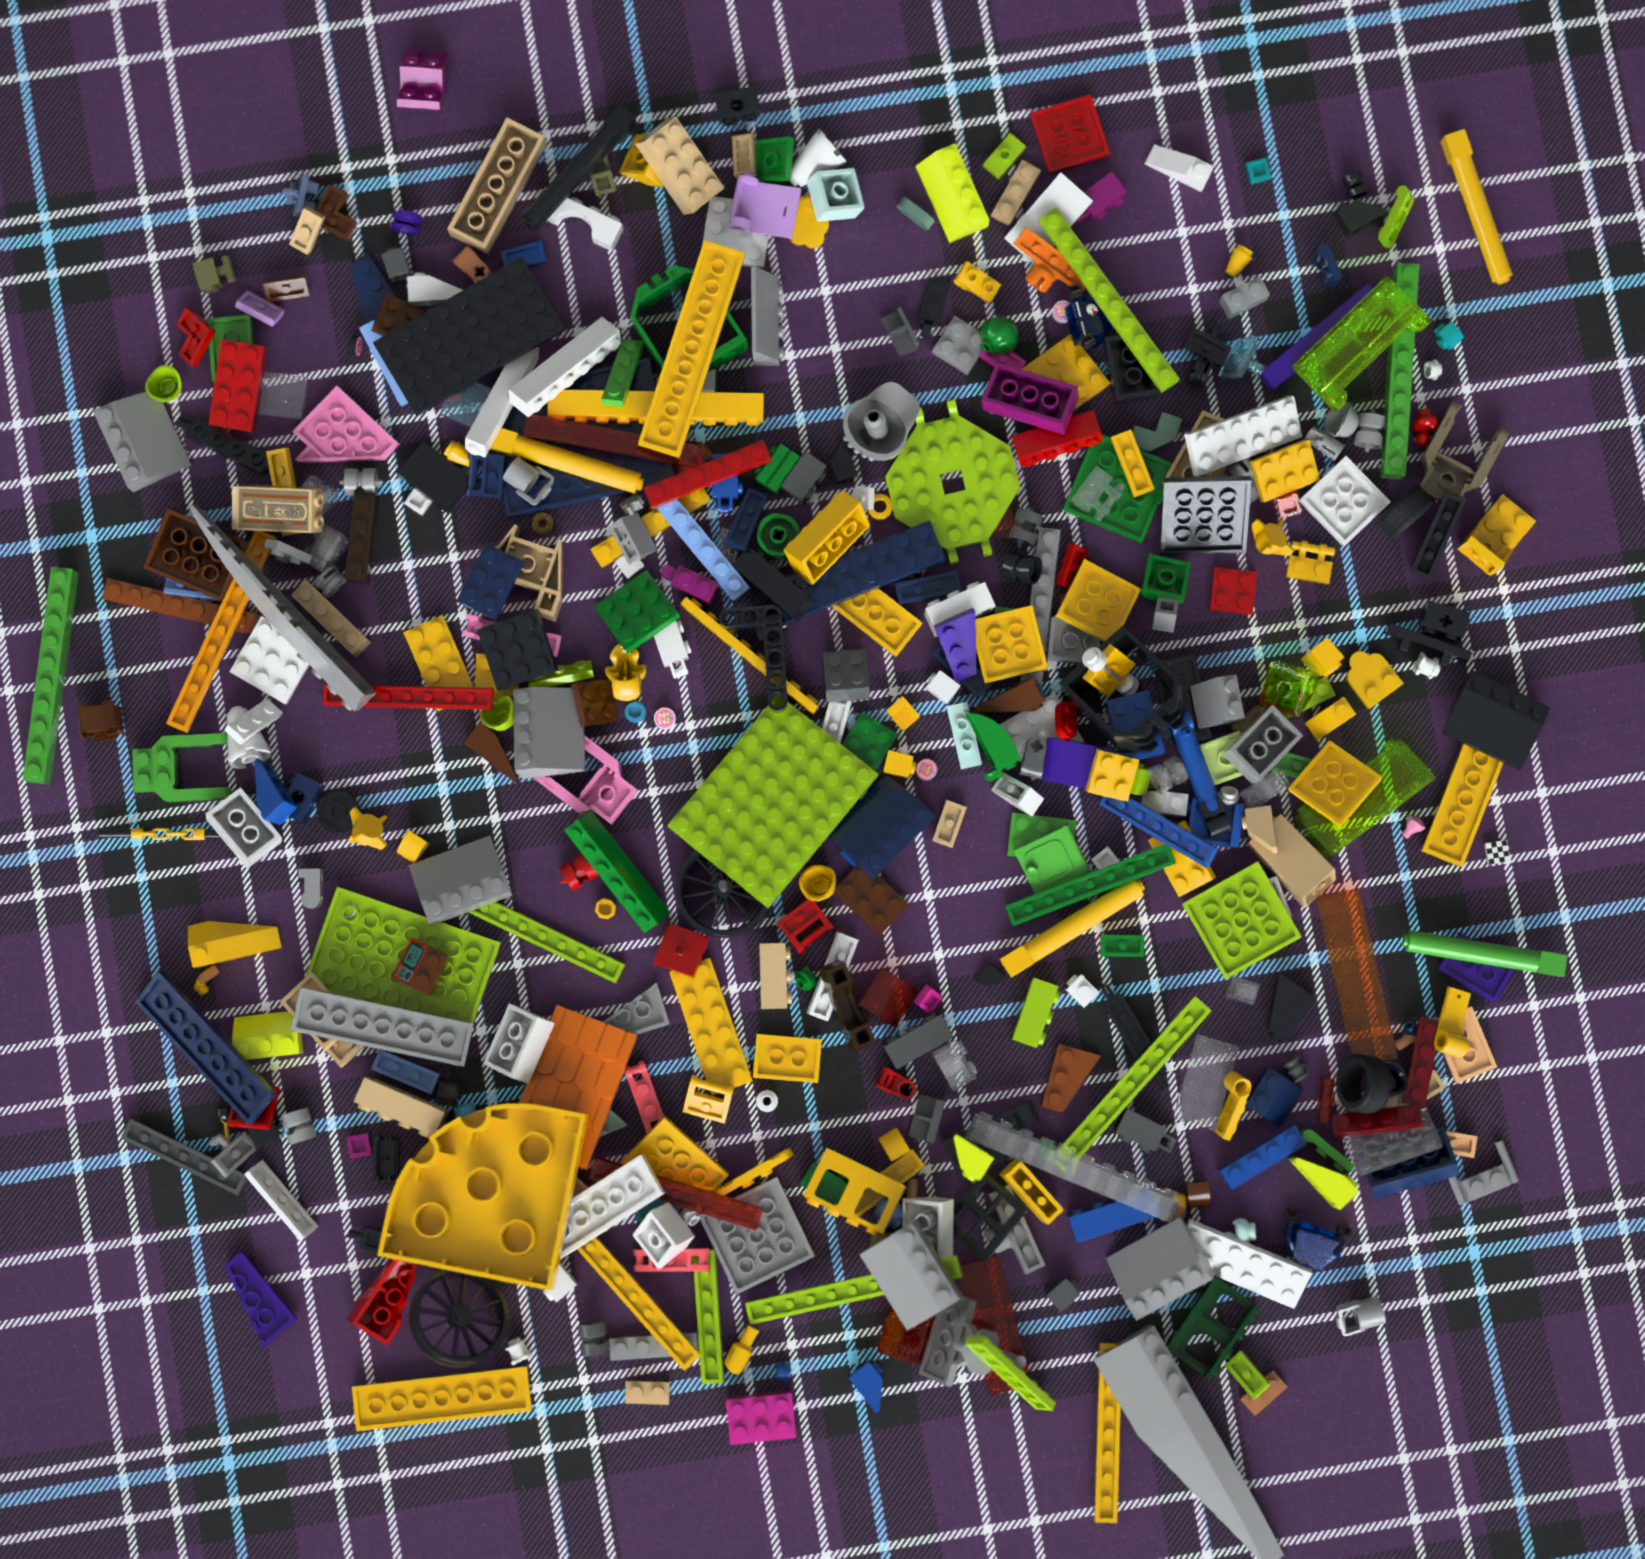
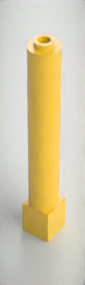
M1463 129L1447 134L1440 142L1448 165L1452 166L1490 278L1492 282H1497L1498 285L1510 281L1509 277L1513 274L1471 156L1473 151L1466 131Z
M503 428L499 431L490 450L504 455L520 457L636 494L637 490H642L645 479L641 478L642 473L533 440Z
M1136 879L1115 887L1000 958L999 960L1010 978L1144 896L1142 891L1145 888L1142 882Z

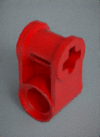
M885 1066L882 1067L883 1072L878 1082L874 1083V1086L902 1099L914 1097L916 1086L911 1080ZM888 1075H890V1077H889L887 1083L884 1084L885 1081H886V1079H887V1077H888ZM904 1083H909L913 1087V1092L909 1096H904L900 1091Z

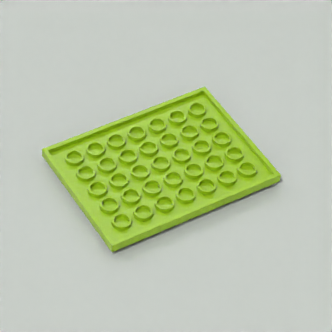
M775 697L772 700L774 707L779 708L784 704V700L781 697ZM789 702L787 708L780 713L771 711L768 705L667 826L749 894L769 908L875 781L878 773Z
M337 887L306 976L313 972L334 994L474 1023L501 942L442 922L430 926L425 916ZM354 909L356 910V913L353 917L345 918V915L350 916L353 914ZM412 937L451 956L432 996H428L392 977Z

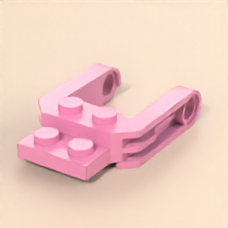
M584 735L585 750L603 763L604 766L596 772L582 790L579 798H576L549 776L536 777L534 779L580 815H584L591 810L612 825L638 790L623 779L621 763Z

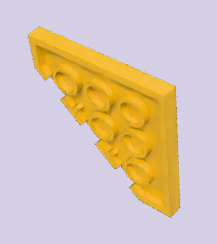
M666 1116L608 1174H612L636 1157L645 1155L664 1191H714L729 1176V1172Z

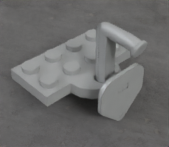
M962 1296L960 1300L936 1314L918 1374L945 1386L952 1387L958 1366L967 1365L969 1372L979 1375H986L990 1372L991 1368L964 1344L967 1336L984 1335L990 1339L994 1346H999V1336L996 1332L986 1329L978 1331L976 1326L971 1323L977 1301ZM1001 1349L1002 1353L1007 1358L1013 1360L1018 1368L1021 1369L1026 1365L1024 1356H1018Z

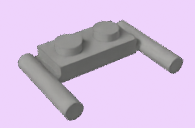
M1503 1140L1494 1143L1502 1164L1458 1181L1457 1176L1448 1179L1459 1205L1520 1181Z

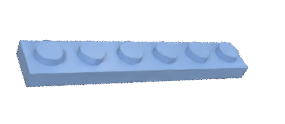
M678 499L657 507L658 511L733 602L750 589Z

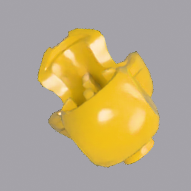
M617 644L612 650L610 659L613 662V666L606 667L605 674L612 682L614 697L621 701H631L638 698L641 693V682L646 675V665L637 664L639 658L637 649L627 654L621 644Z

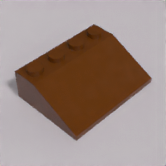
M167 508L143 568L219 601H223L233 576L211 546L196 519L176 509ZM221 529L245 554L250 541Z

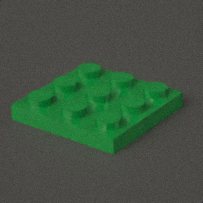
M647 570L594 606L627 654L680 618L676 609Z

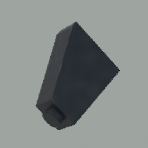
M1278 974L1275 979L1266 1029L1270 1032L1269 1036L1278 1043L1281 1040L1283 1042L1289 1040L1317 1000L1283 974Z

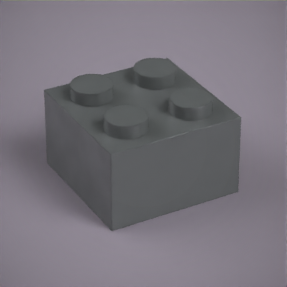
M866 649L823 652L827 702L870 699Z

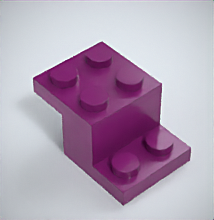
M417 48L406 51L400 64V93L397 97V107L440 110L446 95V67L449 62V53H443L441 50L425 52Z

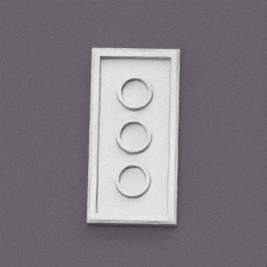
M1060 173L1006 235L1005 239L1034 264L1035 261L1013 245L1025 226L1054 247V243L1038 223V219L1054 208H1057L1071 227L1093 200L1064 174Z

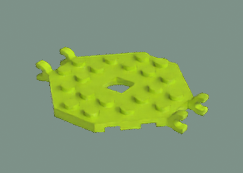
M955 400L947 401L949 418L925 423L923 411L920 408L916 418V428L885 476L895 519L910 528L930 520L940 546L947 550L950 565L959 563L956 552L958 547L980 542L983 556L992 555L989 539L1020 490L1011 447L959 416ZM960 470L965 490L945 495L940 475Z

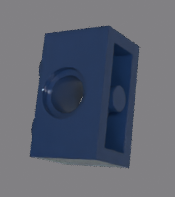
M297 772L296 776L293 775L287 785L289 787L288 793L297 806L289 817L305 824L324 785ZM297 792H303L304 799L300 803H296L294 800Z

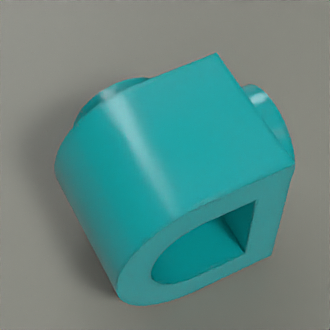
M1452 321L1447 325L1442 323L1433 331L1436 334L1434 336L1437 339L1436 343L1443 350L1453 349L1464 338L1461 331Z

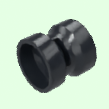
M1362 171L1351 173L1342 178L1344 186L1348 189L1347 195L1349 200L1369 193L1368 186L1363 182L1364 176Z

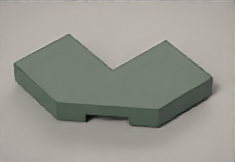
M1162 412L1155 432L1135 425L1132 433L1139 450L1150 453L1174 441L1182 418Z

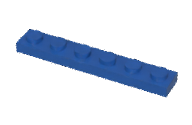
M1103 796L1099 804L1205 868L1210 866L1218 851V848L1130 796L1128 802Z

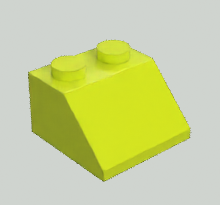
M955 1133L953 1137L960 1168L963 1170L962 1175L973 1182L975 1178L980 1181L993 1161V1156Z

